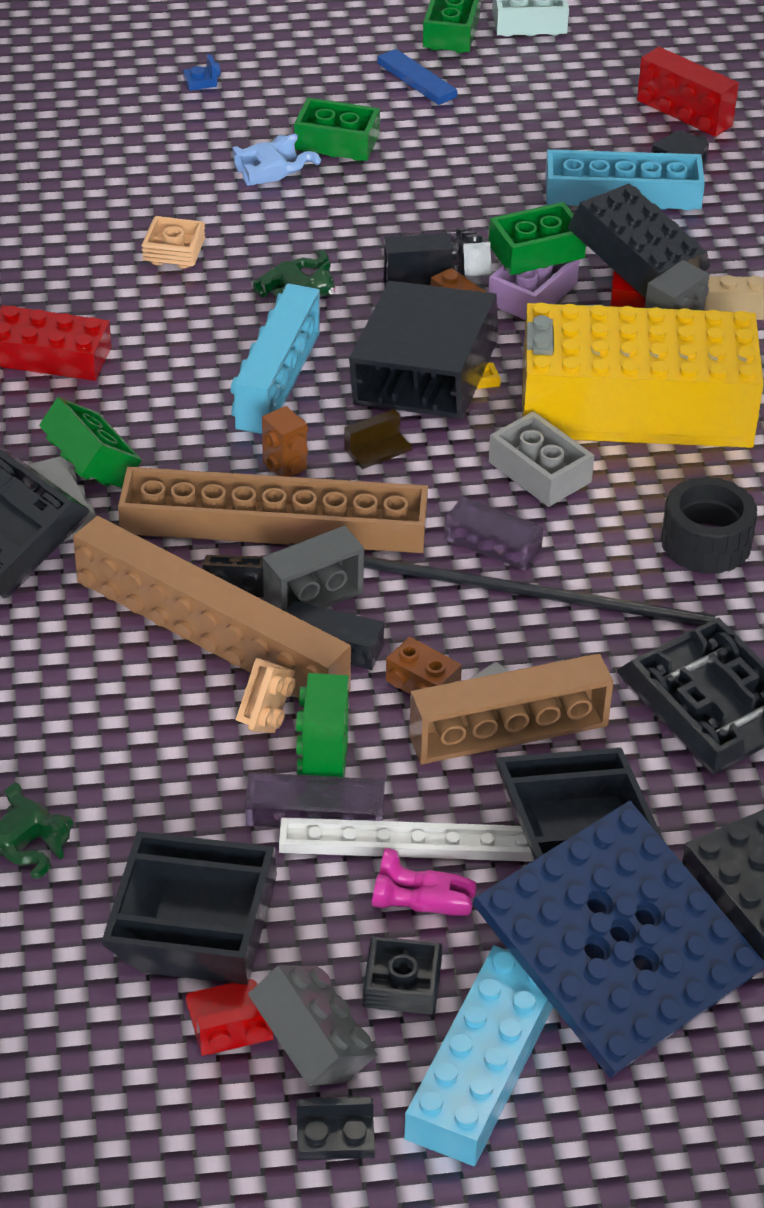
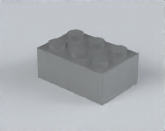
M533 411L490 435L488 462L550 507L592 482L594 454Z

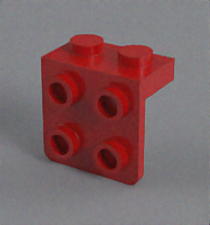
M249 979L248 985L229 983L189 992L186 995V1005L201 1056L274 1040V1033L248 995L257 986L255 980Z

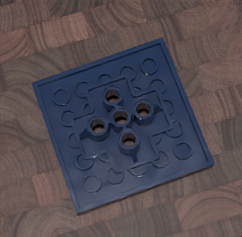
M628 801L482 892L472 902V905L610 1079L764 970L762 958L631 801Z

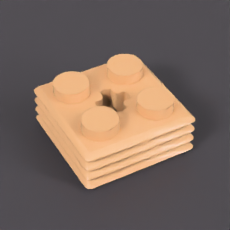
M155 216L141 245L143 247L142 259L150 261L154 265L166 263L177 265L180 268L194 266L206 237L204 236L205 223L202 221Z

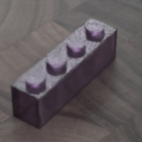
M249 772L245 800L246 826L280 827L281 818L383 821L385 779Z

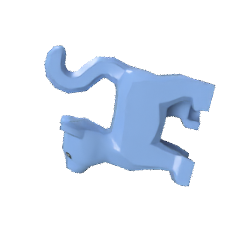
M297 134L288 136L278 135L272 142L257 143L245 149H241L238 146L232 147L235 167L239 173L242 172L243 180L247 186L278 182L285 176L300 171L306 162H313L315 165H319L321 158L316 152L311 151L297 155L294 145L297 141Z

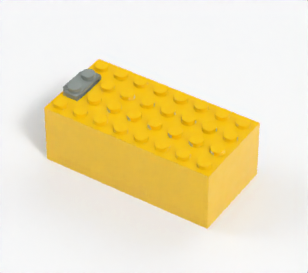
M527 303L522 364V417L534 411L573 440L754 447L764 385L756 313L746 311L661 309L658 307L633 308L630 306L608 307L602 305Z

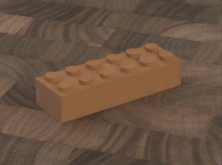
M599 653L411 691L409 738L420 765L607 727L613 679Z

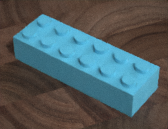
M547 150L545 172L546 205L565 202L566 205L579 206L580 202L630 183L661 210L667 208L683 210L702 209L705 181L701 154Z
M287 283L283 293L278 294L274 310L270 309L266 325L260 327L258 340L256 343L253 342L251 344L247 360L244 359L242 361L238 377L233 378L231 383V394H234L231 414L235 417V429L262 434V416L283 407L320 334V289Z
M493 945L405 1113V1140L474 1167L553 1009L552 1004L510 951Z

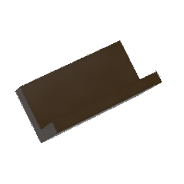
M395 409L344 427V450L361 469L412 451V445L400 434L401 415Z

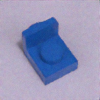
M212 54L206 55L207 67L196 66L183 70V78L189 91L217 87V77L221 76L219 63L214 61Z

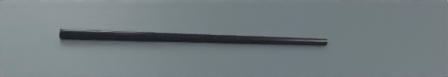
M364 556V568L699 626L714 620L716 617L715 615Z

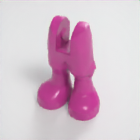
M385 847L380 873L377 875L372 906L379 908L392 906L410 907L418 912L468 916L472 911L471 899L476 894L477 885L475 881L457 874L434 870L412 871L404 868L401 865L398 851Z

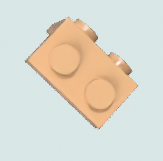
M256 658L236 721L247 724L248 730L253 732L275 733L276 729L282 725L285 717L283 707L286 698L290 697L295 687V679L293 678L295 671L261 658Z

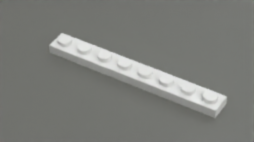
M281 818L279 853L383 856L384 849L387 847L398 851L399 857L534 861L521 826Z

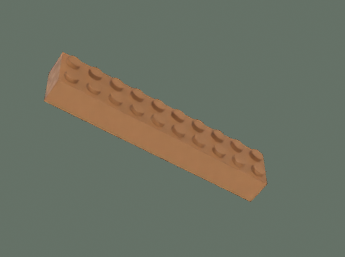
M127 467L118 505L119 526L135 535L285 545L290 543L298 544L328 531L346 526L365 550L423 553L428 485Z
M98 515L73 535L77 582L83 586L95 590L107 599L129 608L132 612L146 617L158 626H163L178 634L181 638L199 645L207 652L214 653L229 661L232 665L238 666L250 673L256 658H261L294 670L295 687L291 695L299 698L300 686L307 687L308 673L349 675L350 692V644Z

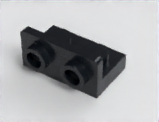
M205 556L202 564L203 570L256 597L264 596L263 557Z
M349 1096L346 1098L325 1099L311 1097L296 1101L298 1161L375 1158L374 1104L372 1097Z

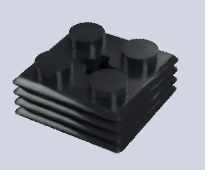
M372 936L363 986V1007L416 1014H435L443 945L436 942Z

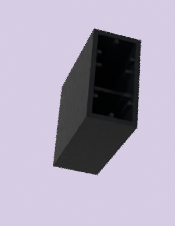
M389 281L349 357L353 404L463 419L498 341L497 294Z

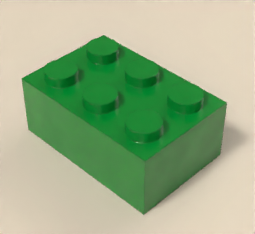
M430 0L423 22V47L432 50H452L456 53L470 52L480 18L481 0Z
M307 97L294 123V134H297V141L294 144L295 150L311 151L330 157L351 158L355 161H368L380 135V108Z
M565 202L492 217L489 222L488 241H490L491 250L510 275L522 274L527 271L584 259L586 244L567 228L574 214Z
M57 397L39 424L41 429L47 434L45 438L51 444L57 446L61 450L60 455L65 460L73 463L75 466L74 471L87 480L92 477L104 486L110 487L114 485L122 488L127 467H138L142 462L137 453L100 413L63 398Z
M308 673L307 687L300 686L299 707H304V710L297 711L296 732L302 733L297 736L296 754L303 755V758L298 757L297 778H303V792L343 794L348 748L349 675Z

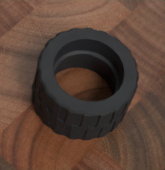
M717 477L692 478L677 484L676 487L671 489L665 502L661 532L663 550L666 551L667 556L674 560L676 564L694 572L717 574L731 571L737 566H741L749 557L752 549L757 520V504L754 502V498L747 493V490L739 487L736 483ZM697 523H710L720 527H707Z

